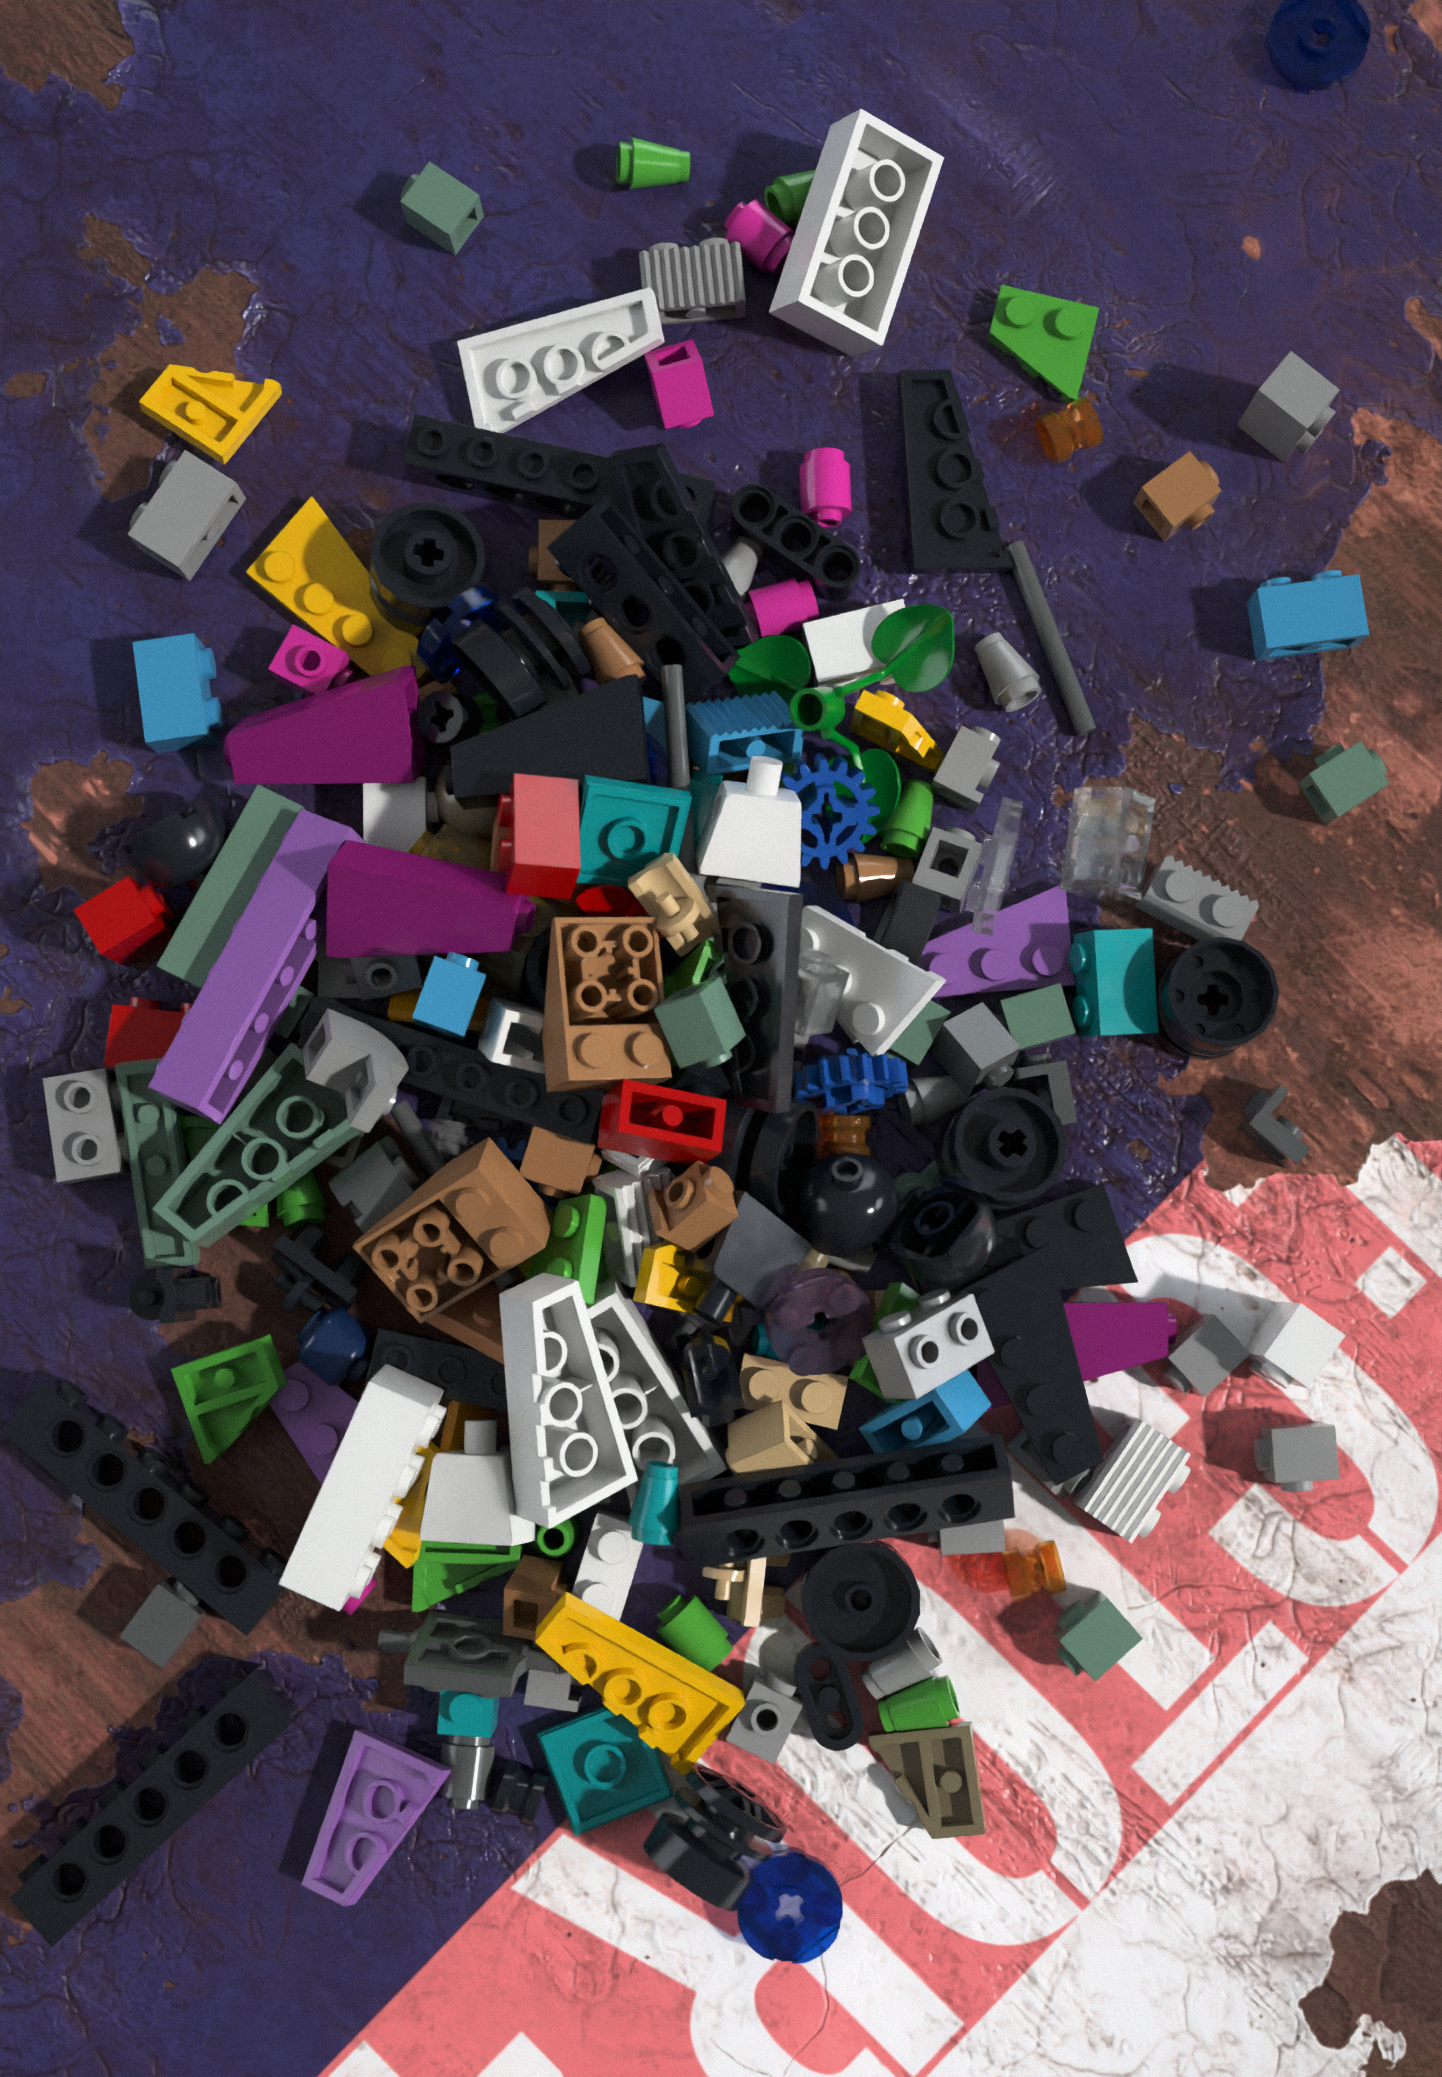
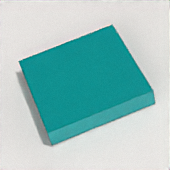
M584 775L579 799L581 869L577 883L590 885L612 884L618 885L625 890H630L628 878L642 871L645 864L664 853L674 852L678 858L692 800L690 792Z
M605 1705L540 1730L537 1733L575 1836L670 1799L675 1795L658 1747L652 1749L638 1736V1728L622 1714L616 1716Z

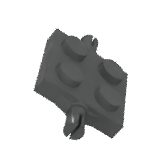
M430 1611L425 1623L418 1629L413 1630L412 1633L382 1628L378 1637V1652L408 1654L404 1664L403 1684L421 1686L423 1689L432 1692L454 1690L475 1693L479 1697L488 1699L500 1696L511 1698L518 1678L527 1670L559 1674L561 1667L543 1649L531 1648L533 1640L503 1635V1620Z

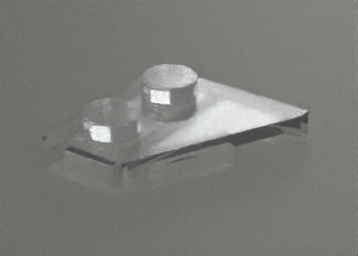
M1003 797L993 836L987 834L985 836L979 858V865L985 866L981 882L972 881L965 909L966 911L974 912L972 931L993 935L1018 847L1023 809L1022 801Z

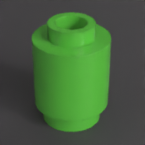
M678 1594L656 1615L661 1623L655 1631L671 1650L709 1672L719 1665L733 1649V1646L726 1639L728 1632L696 1595H692L685 1600L681 1594Z

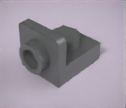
M1051 1053L1021 1058V1068L1013 1069L1014 1074L1010 1078L1011 1083L1041 1078L1042 1087L1035 1088V1095L1048 1103L1060 1118L1062 1126L1077 1123L1067 1061L1052 1062Z
M1282 1085L1273 1087L1268 1092L1261 1087L1241 1109L1247 1117L1237 1128L1284 1168L1296 1166L1311 1150L1300 1140L1304 1136L1302 1131L1283 1116H1278L1275 1119L1270 1115L1289 1091Z

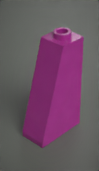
M405 665L244 717L226 735L224 741V759L226 764L232 767L234 784L414 783L428 765L425 737L417 724L420 699L415 665Z
M347 840L328 863L326 956L434 955L448 954L449 952L457 954L511 952L522 933L528 934L534 923L536 903L529 901V896L506 894V874Z
M1063 1302L1083 1382L1169 1356L1168 1344L1176 1343L1175 1313H1168V1302ZM985 1358L973 1365L972 1376L992 1404L987 1410L1010 1404L987 1359Z

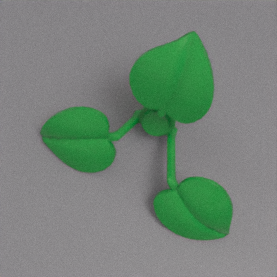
M912 605L888 615L878 625L871 641L874 655L886 666L879 671L835 688L805 687L813 674L810 655L798 640L786 635L763 637L756 640L754 644H749L737 650L741 657L728 672L735 689L742 698L746 694L752 697L755 693L761 696L764 692L770 695L775 690L789 705L791 720L799 729L804 731L820 730L823 739H830L849 752L850 755L843 754L837 756L843 757L848 763L847 772L856 765L863 771L865 777L861 783L870 782L877 792L868 801L875 802L880 808V814L868 817L867 819L876 828L875 835L862 834L859 838L862 843L869 842L877 836L884 823L896 809L901 793V777L895 761L886 751L876 748L860 754L859 748L854 742L835 731L834 727L842 721L845 715V701L843 698L847 694L887 678L891 673L896 684L908 692H927L941 684L949 674L954 660V619L949 610L937 605ZM837 756L828 761L829 766L832 765ZM833 781L837 795L846 794L848 798L853 797L848 787ZM824 800L825 808L831 809L827 802Z

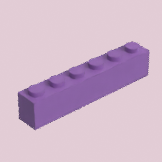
M300 809L293 824L286 830L282 844L270 866L260 877L257 889L243 915L234 924L232 935L221 955L210 968L206 982L194 1004L184 1015L181 1027L166 1055L158 1062L155 1075L148 1085L150 1089L174 1105L222 1126L227 1120L326 937L328 863L347 840L367 844L351 827Z

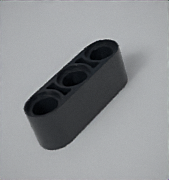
M749 484L740 488L735 493L731 504V526L737 537L744 536L755 541L762 548V555L798 581L808 579L813 591L826 600L840 602L848 599L855 592L860 576L861 561L858 553L851 546L767 487L760 484ZM759 506L767 512V517L760 522L750 523L744 520L740 514L746 507ZM790 535H800L808 541L809 546L803 551L791 552L782 545V540ZM841 564L849 570L850 576L841 582H834L824 575L823 570L828 565Z

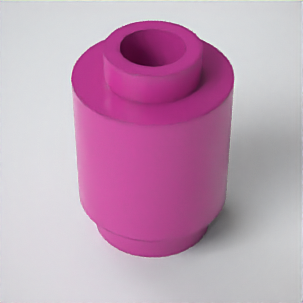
M753 200L748 205L744 202L739 203L725 221L724 227L728 229L725 239L729 241V244L734 241L739 242L741 255L760 271H770L774 276H778L783 271L794 238V230L758 200Z
M816 448L804 453V463L799 466L800 510L825 529L838 527L842 524V519L849 517L852 513L850 464L844 460V452L836 448Z
M795 578L747 591L749 602L743 603L760 639L771 635H784L801 630L803 623L819 619L816 598L808 579L797 582Z

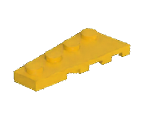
M313 496L309 498L246 571L249 578L325 641L347 652L353 663L369 677L405 665H415L419 687L436 667L434 661L415 635L396 629L379 614L370 596L368 571Z

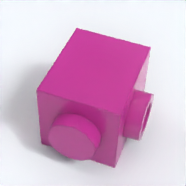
M693 339L651 350L644 354L656 408L665 429L693 427L700 423L702 419L714 416L702 358Z
M294 624L268 668L278 682L306 697L352 683L356 676L355 672L352 671L355 664L347 652Z

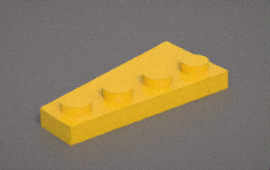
M568 1592L563 1594L536 1628L535 1643L580 1684L591 1685L602 1695V1704L616 1716L619 1714L624 1715L638 1728V1736L652 1749L658 1746L671 1758V1766L682 1776L688 1772L745 1706L744 1691Z

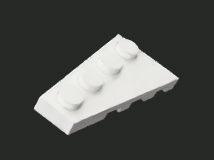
M648 287L457 341L475 427L505 433L665 343L654 291Z

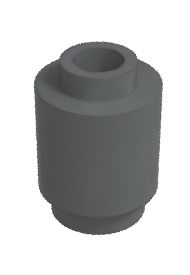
M448 1735V1740L442 1741L440 1763L451 1768L452 1771L437 1791V1795L447 1798V1807L473 1810L479 1808V1800L490 1799L495 1745L490 1743L491 1738Z

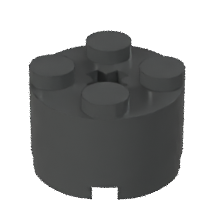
M388 1134L380 1141H376L328 1181L332 1192L343 1207L350 1201L352 1202L349 1208L356 1217L354 1222L364 1234L413 1195L415 1190L429 1179L420 1168L414 1171L406 1161L408 1159L407 1155Z

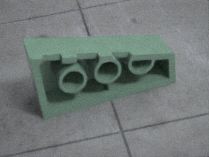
M291 1042L152 1210L192 1243L208 1248L363 1131L349 1126L345 1094L306 1079L303 1051Z

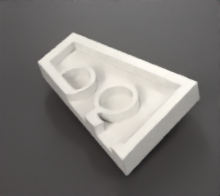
M805 906L802 909L799 972L871 1056L884 1054L947 980L932 971L926 972L908 962L909 958L896 950H888L868 939L865 935L866 933L819 906Z

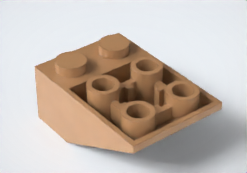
M554 917L552 919L542 1034L547 1092L611 1090L622 1079L656 1085L672 1078L669 1043L654 1012V1008L665 1000L658 930L655 927L657 925V917Z
M488 1137L444 1165L417 1188L413 1195L355 1241L352 1247L421 1324L544 1249L555 1214L492 1139Z

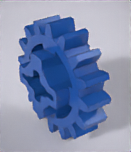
M816 753L814 766L810 767L801 758L795 760L798 772L791 776L788 772L782 770L780 779L784 783L782 789L795 791L796 794L807 786L798 796L801 802V829H808V834L811 837V842L801 838V866L807 867L812 857H816L821 869H827L830 857L836 856L843 865L847 864L848 855L846 851L852 847L862 853L865 847L859 839L861 835H875L877 831L872 823L867 820L868 817L880 814V808L877 804L868 801L877 792L870 782L861 783L865 774L857 765L847 772L848 763L841 756H837L832 765L829 766L824 755ZM833 781L848 787L853 797L848 798L846 794L837 795ZM825 800L831 809L823 811L819 824L813 814L821 812L822 804H824Z
M847 1048L845 1051L836 1054L821 1055L817 1058V1065H804L801 1071L794 1072L793 1077L795 1098L809 1101L815 1104L817 1109H822V1111L836 1112L837 1116H850L870 1109H880L884 1107V1099L898 1098L897 1094L906 1093L907 1087H909L906 1062H901L899 1057L887 1059L886 1054L871 1056L865 1052L864 1048Z

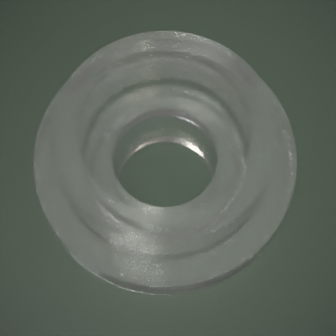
M432 1119L429 1121L426 1132L443 1158L454 1159L461 1155V1152H465L473 1147L474 1141L469 1138L471 1128L468 1125L445 1119Z

